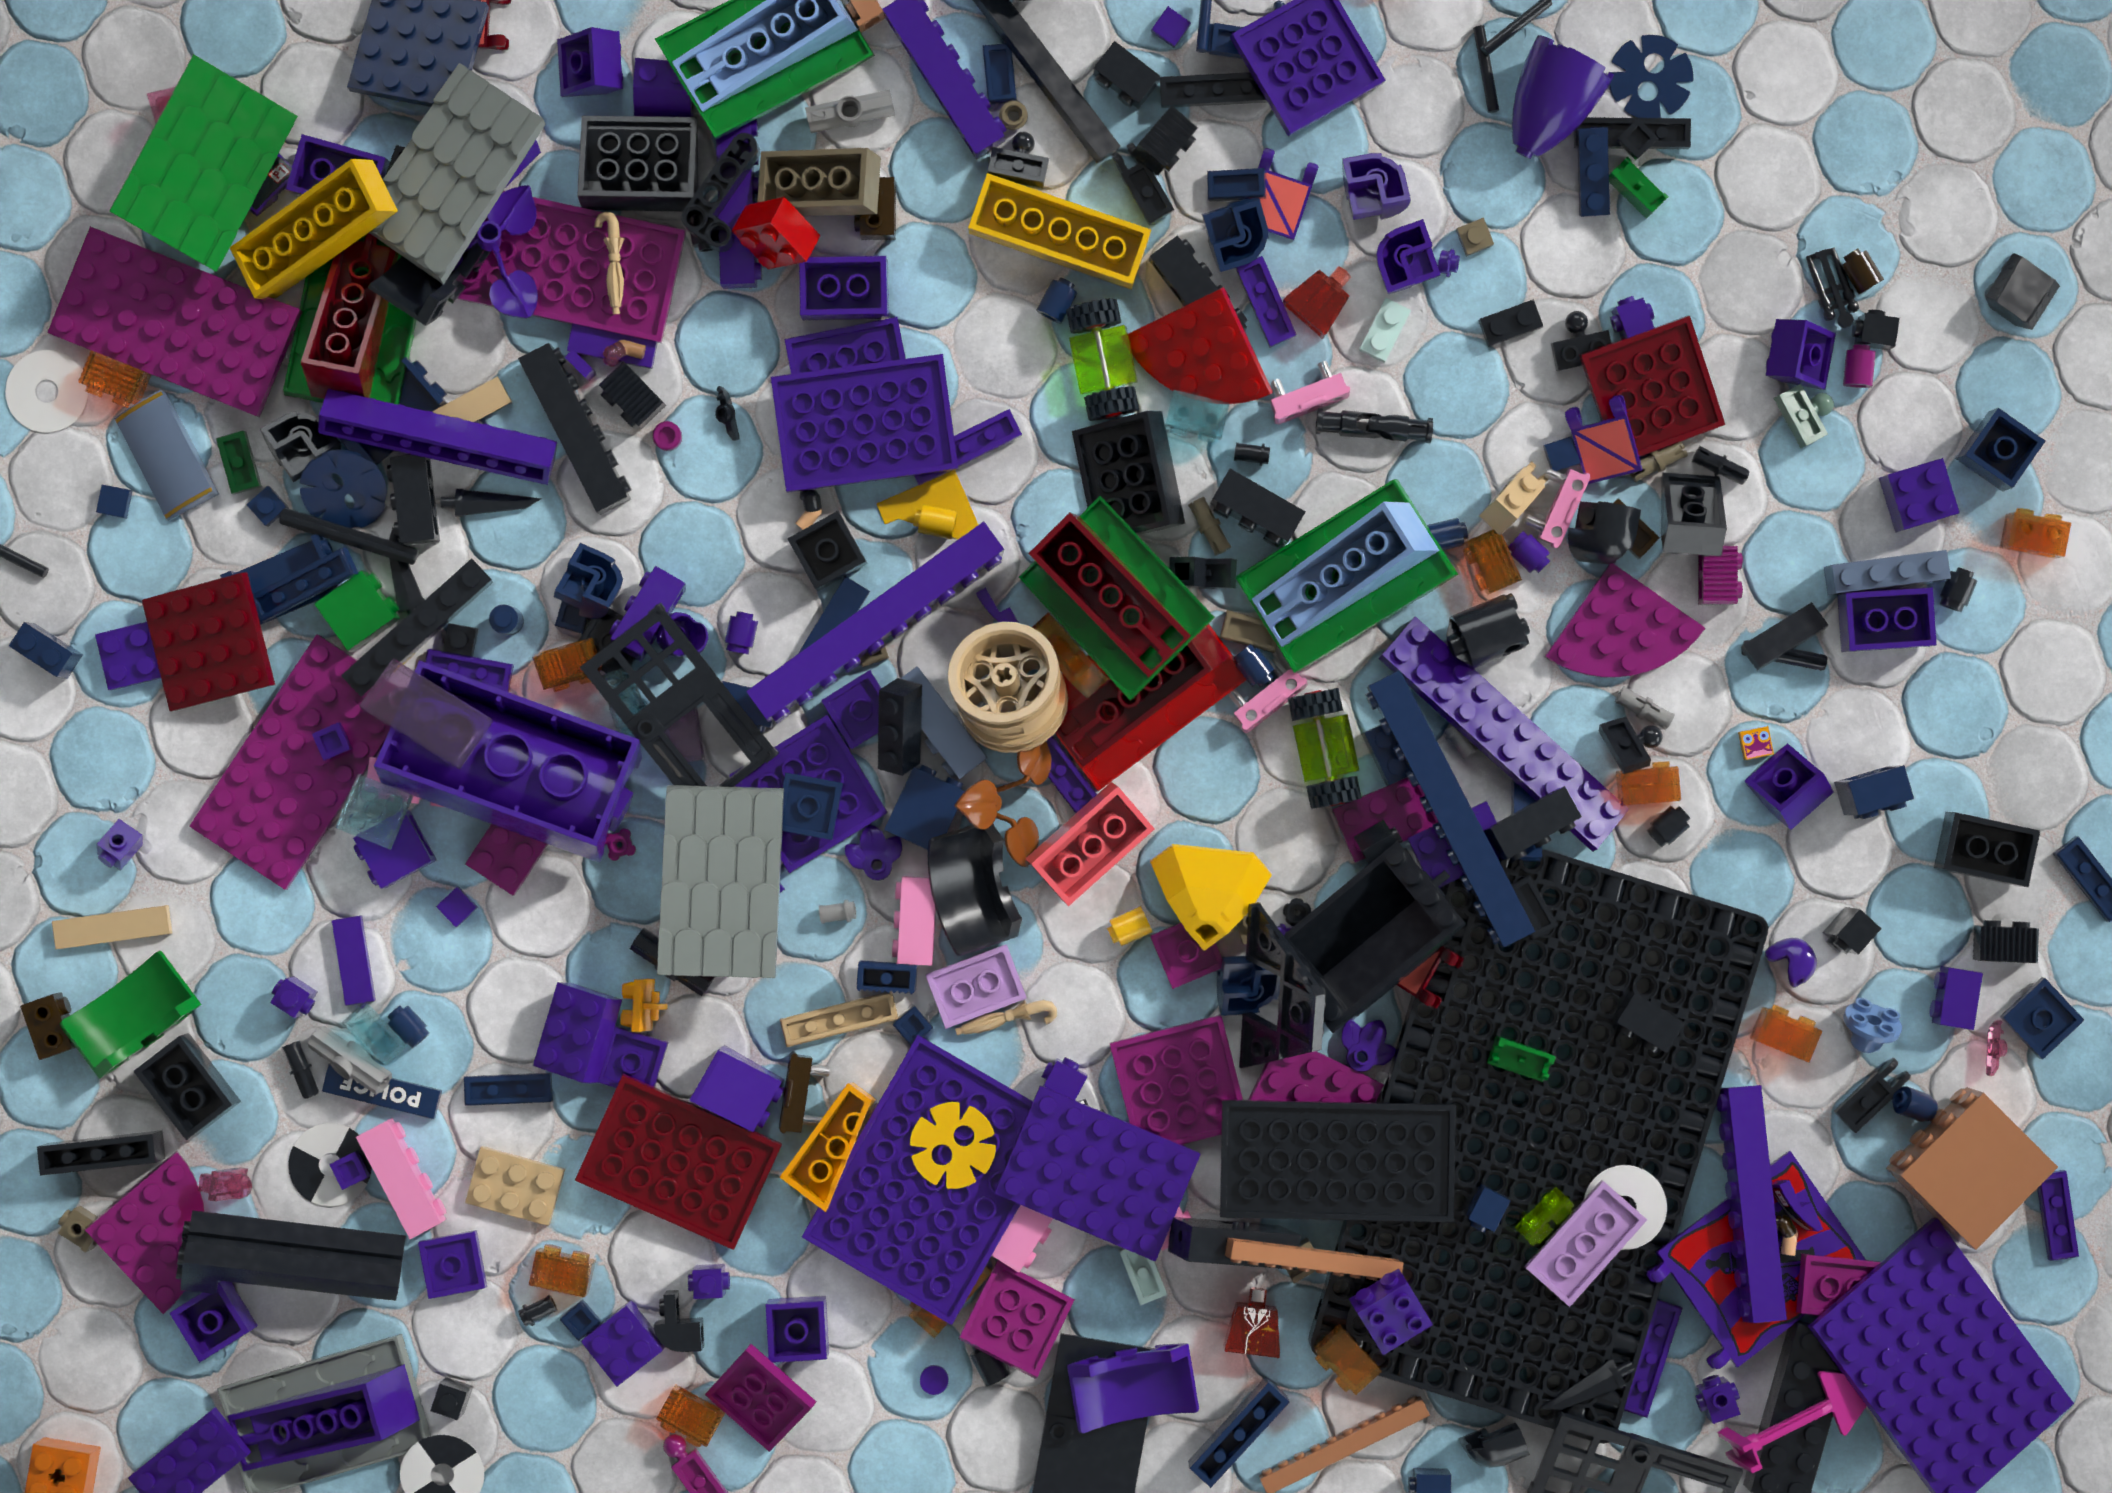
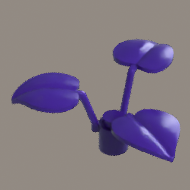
M524 185L511 188L500 195L487 216L488 221L483 222L477 231V235L474 236L465 252L475 243H478L483 250L495 253L503 279L496 280L491 285L490 301L493 307L504 315L527 319L533 315L537 307L538 293L536 284L532 277L522 270H516L508 276L499 249L501 245V232L504 229L509 234L518 236L528 233L536 223L537 213L531 187ZM463 256L460 258L453 271H455L462 263Z

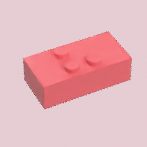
M1110 782L1025 859L1067 906H1070L1155 828L1122 790Z

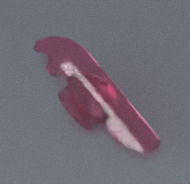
M2001 1020L1994 1021L1987 1033V1076L1995 1075L1999 1068V1058L2007 1054V1043L2005 1040L2000 1039V1034H2004V1031L2001 1029V1024L2003 1023Z

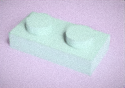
M1385 298L1359 351L1385 363L1411 310Z
M1124 1248L1119 1250L1140 1305L1167 1295L1155 1261Z

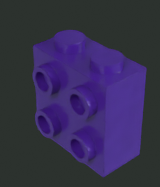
M403 810L353 838L356 843L353 847L361 861L365 859L370 868L367 871L368 876L375 886L379 885L380 889L388 888L437 861L410 810Z
M1399 1268L1392 1273L1385 1274L1379 1281L1359 1290L1356 1295L1349 1298L1383 1355L1433 1325Z

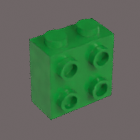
M359 571V574L351 577L314 604L347 651L350 652L357 651L401 619L396 613L400 610L398 605L390 596L387 598L380 590L383 585L373 572L369 574L366 571Z

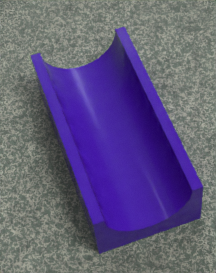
M419 660L374 767L381 783L385 786L600 863L616 805L630 774L635 768L639 767L642 754L640 740Z

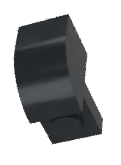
M1169 557V569L1187 588H1236L1237 559Z
M667 1290L663 1295L664 1299H659L660 1316H665V1320H657L653 1325L658 1340L672 1351H702L705 1346L703 1317L680 1319L679 1290Z

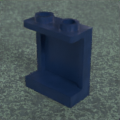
M922 764L920 769L913 767L884 830L928 850V843L931 838L947 833L958 810L954 805L965 790L961 789L963 783L947 777L946 781L935 777L937 771Z

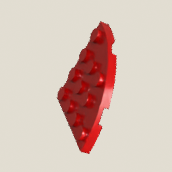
M1224 287L1122 336L1129 351L1148 374L1165 387L1184 397L1212 404H1238L1257 400L1273 393Z

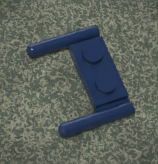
M1201 0L1196 51L1242 59L1230 36L1243 27L1220 23L1210 24L1212 0ZM1283 1L1274 2L1273 11L1285 5Z

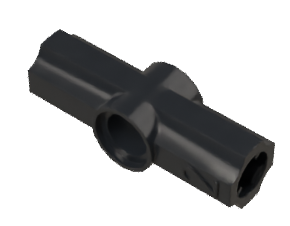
M643 928L629 949L655 965L654 968L657 970L659 937ZM664 975L673 981H679L701 997L715 978L712 976Z

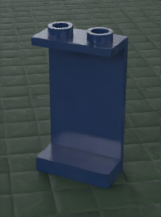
M405 357L402 362L406 365L407 369L400 404L431 412L447 404V401L443 398L447 393L436 381L433 384L425 377L428 371L418 360L412 362ZM339 438L349 451L361 454V457L367 459V461L371 460L376 466L395 451Z
M315 534L311 536L312 540L241 571H228L221 574L220 577L223 578L247 572L252 593L254 594L334 551L327 538L323 539V537ZM342 582L266 622H261L260 625L319 601L340 586Z

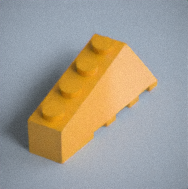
M854 1082L848 1083L786 1167L780 1178L823 1211L827 1212L865 1116L877 1099Z

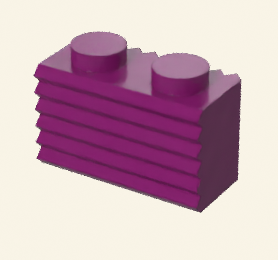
M1723 546L1721 556L1698 555V605L1738 604V599L1742 598L1743 593L1742 582L1738 581V570L1742 569L1743 563L1742 553L1737 552L1738 546Z

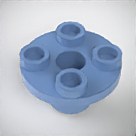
M1857 998L1854 1003L1846 1008L1843 1015L1846 1026L1853 1033L1851 1044L1857 1050L1864 1053L1879 1051L1884 1043L1896 1041L1902 1032V1025L1899 1021L1900 1014L1896 1010L1880 1007L1864 998Z

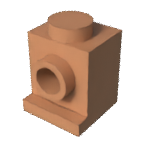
M848 0L849 3L845 5L852 19H859L856 21V24L861 33L885 19L884 11L877 0Z

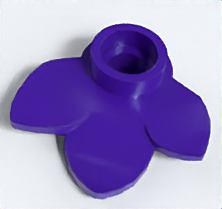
M869 824L863 830L860 844L845 845V855L852 867L864 870L867 877L875 881L884 880L890 875L892 863L902 853L900 837L893 836L886 839L882 831L872 824ZM875 862H882V867L879 870L872 868Z
M1349 1020L1344 1025L1341 1042L1348 1051L1346 1060L1349 1067L1353 1070L1366 1072L1373 1065H1385L1393 1058L1396 1048L1385 1043L1387 1031L1382 1020L1372 1021L1365 1025L1363 1029L1352 1020ZM1357 1053H1364L1366 1061L1360 1062L1357 1059Z

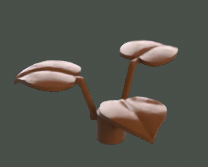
M1046 741L1031 750L1017 753L1018 769L1025 775L1022 779L997 788L989 780H980L969 787L954 805L978 829L989 828L996 818L1009 823L1012 827L1005 833L1006 849L1011 858L1021 867H1028L1030 865L1025 858L1037 849L1039 832L1036 824L1028 817H1021L1016 823L1014 819L997 813L1002 806V800L998 793L1025 784L1029 780L1034 785H1041L1047 779L1051 770V753Z

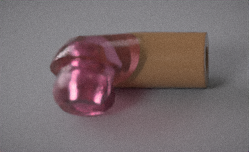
M619 340L605 348L603 361L607 366L614 367L617 366L619 359L626 355L643 359L646 346L627 340Z

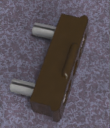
M795 1051L789 1054L778 1127L783 1134L786 1131L802 1133L803 1125H818L819 1122L814 1121H821L822 1117L804 1115L810 1075L824 1077L830 1075L828 1073L830 1072V1067L812 1065L813 1058L811 1056L798 1055Z

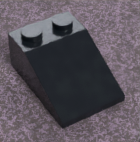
M1662 472V551L1672 554L1721 556L1727 524L1720 476Z

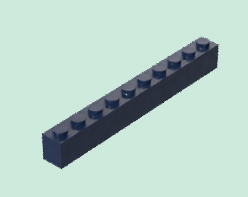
M1399 670L1367 687L1369 693L1365 694L1366 699L1372 710L1377 708L1381 714L1382 719L1379 720V724L1385 735L1391 734L1396 745L1392 746V749L1399 762L1405 761L1409 769L1405 773L1413 788L1418 786L1423 796L1419 798V801L1426 814L1432 813L1436 821L1432 826L1440 840L1445 838L1450 848L1446 850L1449 860L1453 866L1459 865L1463 873L1459 877L1466 892L1472 890L1477 900L1473 902V906L1480 918L1485 917L1490 927L1486 930L1493 944L1499 943L1500 947H1506L1535 932L1401 671Z

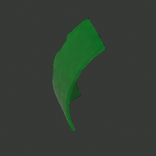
M157 951L111 989L60 1022V1027L98 1078L101 1079L129 1061V1058L137 1051L152 1045L164 1036L163 1032L175 1024L181 1023L202 1004L164 953Z

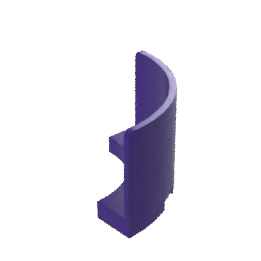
M1188 1343L1155 1345L1154 1349L1138 1352L1137 1347L1115 1351V1357L1098 1358V1356H1094L1067 1365L1079 1433H1086L1103 1426L1137 1418L1165 1414L1196 1413L1199 1411Z

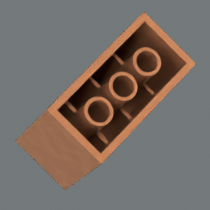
M1966 1087L1965 1089H1959L1950 1098L1951 1103L1944 1110H1938L1935 1117L1930 1120L1931 1123L1924 1130L1920 1129L1912 1135L1909 1140L1911 1143L1904 1150L1897 1151L1890 1158V1164L1886 1169L1959 1242L1977 1250L2058 1166L1984 1092Z

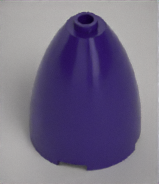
M1537 35L1525 60L1515 93L1512 113L1513 144L1517 146L1515 152L1528 159H1531L1532 155L1539 157L1566 139L1592 112L1614 77V74L1611 72L1604 73L1606 67L1571 47L1567 48L1561 44L1554 45V40L1541 35Z

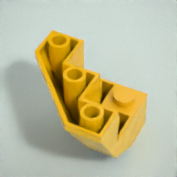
M1172 844L1150 860L1167 902L1186 931L1204 951L1226 936L1247 915L1249 904L1256 903L1272 876V873L1254 852Z

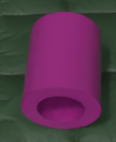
M1857 344L1853 345L1852 349L1846 350L1843 386L1852 388L1873 387L1876 352L1871 351L1869 345Z

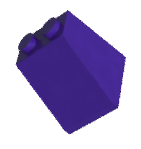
M724 1045L718 1049L692 1094L690 1101L753 1132L757 1126L763 1128L771 1113L766 1110L772 1101L777 1103L785 1088L781 1084L784 1079Z

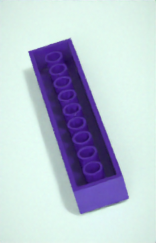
M983 521L746 692L768 722L772 720L776 723L781 722L791 714L788 709L797 703L800 707L814 698L812 692L820 686L825 690L838 680L836 677L838 673L844 669L849 673L861 664L859 658L866 653H869L870 656L874 655L885 647L884 640L891 635L894 639L898 638L908 630L907 624L912 620L916 619L917 622H920L932 613L930 607L937 602L941 606L955 596L954 590L962 585L966 589L976 582L979 577L978 573L983 569L990 572L1001 564L1005 549Z

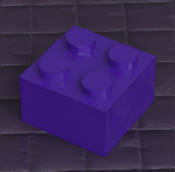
M1943 458L1879 478L1895 533L1960 513Z
M226 1281L218 1282L216 1294L201 1293L169 1313L199 1363L258 1326L233 1284Z
M826 1296L768 1299L765 1304L768 1359L772 1363L826 1360L829 1356Z
M632 1300L588 1333L581 1341L616 1387L665 1348L658 1340L654 1328Z

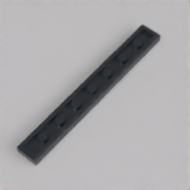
M973 0L1095 162L1098 163L1116 152L1121 147L1011 1Z

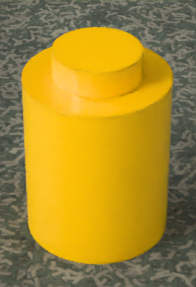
M923 504L922 510L916 509L913 526L918 527V533L952 540L957 511Z
M1141 906L1111 919L1110 923L1112 926L1107 928L1113 943L1120 942L1121 946L1153 932Z

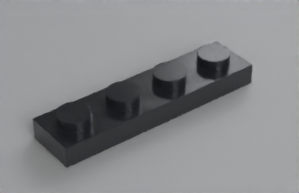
M1250 72L1160 77L1161 108H1170L1171 105L1173 107L1268 103Z
M1586 117L1574 130V148H1577V129L1608 127V149H1624L1616 140L1638 118ZM1639 118L1659 138L1649 149H1689L1691 147V118Z

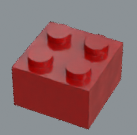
M785 197L746 205L732 229V233L740 240V243L748 248L758 259L759 263L768 270L807 262L821 236Z

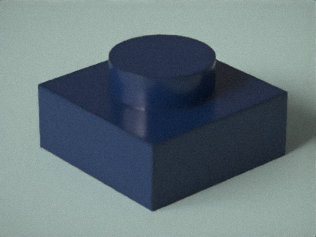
M266 486L246 504L267 527L279 518L284 508L289 509L287 504L270 486Z

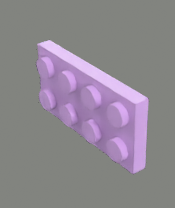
M1601 1180L1529 1260L1525 1268L1570 1307L1647 1219Z

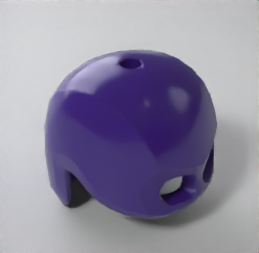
M674 612L669 614L700 654L708 643L707 628L702 623L696 622L686 613ZM660 625L656 642L664 650L674 640L664 627ZM680 648L670 654L676 657L687 658Z
M1786 938L1777 941L1764 952L1770 962H1777L1784 958L1788 960V980L1793 988L1806 983L1816 971V955L1812 947L1802 939Z

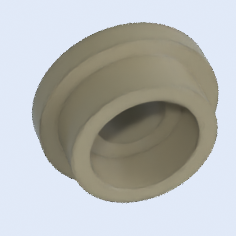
M1009 101L1001 107L999 118L1006 129L1018 130L1026 124L1028 113L1022 103ZM1010 112H1017L1019 118L1011 121L1008 115Z

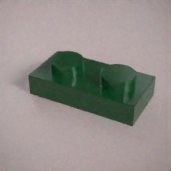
M243 430L216 438L231 494L235 495L262 487L247 432Z

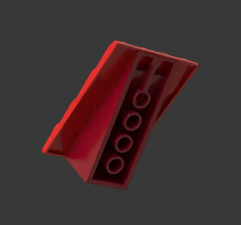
M1210 624L1132 700H1129L1098 664L1087 655L1062 674L1068 694V706L1064 720L1055 734L1095 788L1100 791L1245 682L1246 679L1235 666L1237 663L1233 659L1234 656L1223 644Z

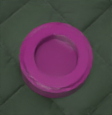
M661 422L653 430L654 443L664 451H672L682 442V432L673 422Z

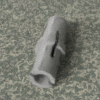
M1623 686L1615 699L1617 704L1636 713V717L1640 719L1645 718L1664 730L1670 726L1675 714L1653 703V699L1649 697L1644 698Z

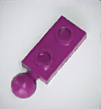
M672 1434L665 1439L663 1444L664 1452L669 1457L677 1458L678 1460L671 1468L689 1493H728L696 1448L689 1453L685 1451L686 1441L681 1435Z

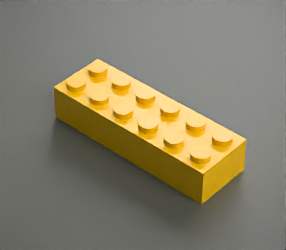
M350 159L232 245L230 250L254 299L278 298L393 216L398 210L374 161Z
M989 173L986 174L968 226L969 234L1131 290L1151 235V229Z

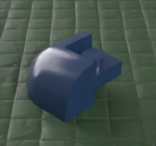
M1251 198L1227 204L1228 206L1201 214L1209 239L1208 243L1220 272L1248 264L1256 260L1264 250L1267 238L1269 237L1268 226L1260 199Z
M580 543L568 562L565 574L554 591V598L579 608V616L589 619L604 617L618 595L623 582L621 571L615 564L616 560L601 551Z
M1246 956L1223 957L1221 971H1217V999L1221 1016L1242 1015L1248 1012L1260 1013L1259 1008L1269 1004L1273 999H1278L1280 977L1246 960Z

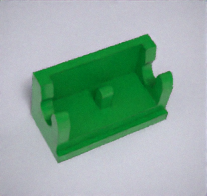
M1628 156L1609 175V183L1646 219L1669 197L1666 193L1663 194L1631 162Z
M1496 1036L1487 1063L1543 1082V1080H1548V1070L1550 1065L1554 1064L1556 1056Z

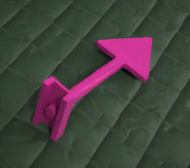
M1819 1371L1818 1377L1826 1395L1825 1400L1758 1434L1752 1433L1743 1437L1728 1427L1717 1433L1721 1439L1730 1443L1733 1448L1725 1452L1727 1458L1753 1474L1763 1469L1757 1455V1451L1761 1450L1762 1446L1830 1412L1833 1413L1839 1432L1846 1436L1867 1406L1843 1373Z

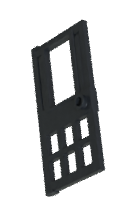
M660 602L649 610L646 616L583 663L580 669L635 738L640 740V744L673 785L707 786L664 732L701 702H704L750 760L749 763L719 785L721 787H734L762 764L768 763L776 757L779 752L770 744ZM657 622L661 623L674 640L672 644L660 653H657L643 636V633ZM635 639L638 640L652 658L637 671L632 668L620 653L624 647ZM678 648L683 651L695 667L680 680L677 679L663 661ZM612 657L618 661L629 675L615 688H612L597 670V668ZM655 666H658L672 683V686L658 697H655L641 679L643 675ZM633 683L638 686L650 702L636 714H633L618 696Z
M1561 1412L1536 1476L1531 1481L1527 1493H1555L1545 1489L1549 1476L1573 1482L1569 1493H1579L1581 1486L1604 1493H1640L1651 1466L1723 1489L1722 1493H1734L1743 1470L1640 1435L1627 1433ZM1569 1429L1592 1436L1587 1450L1563 1443ZM1600 1440L1624 1446L1619 1460L1595 1453ZM1559 1453L1582 1459L1577 1473L1554 1466ZM1591 1463L1614 1469L1609 1483L1586 1476Z

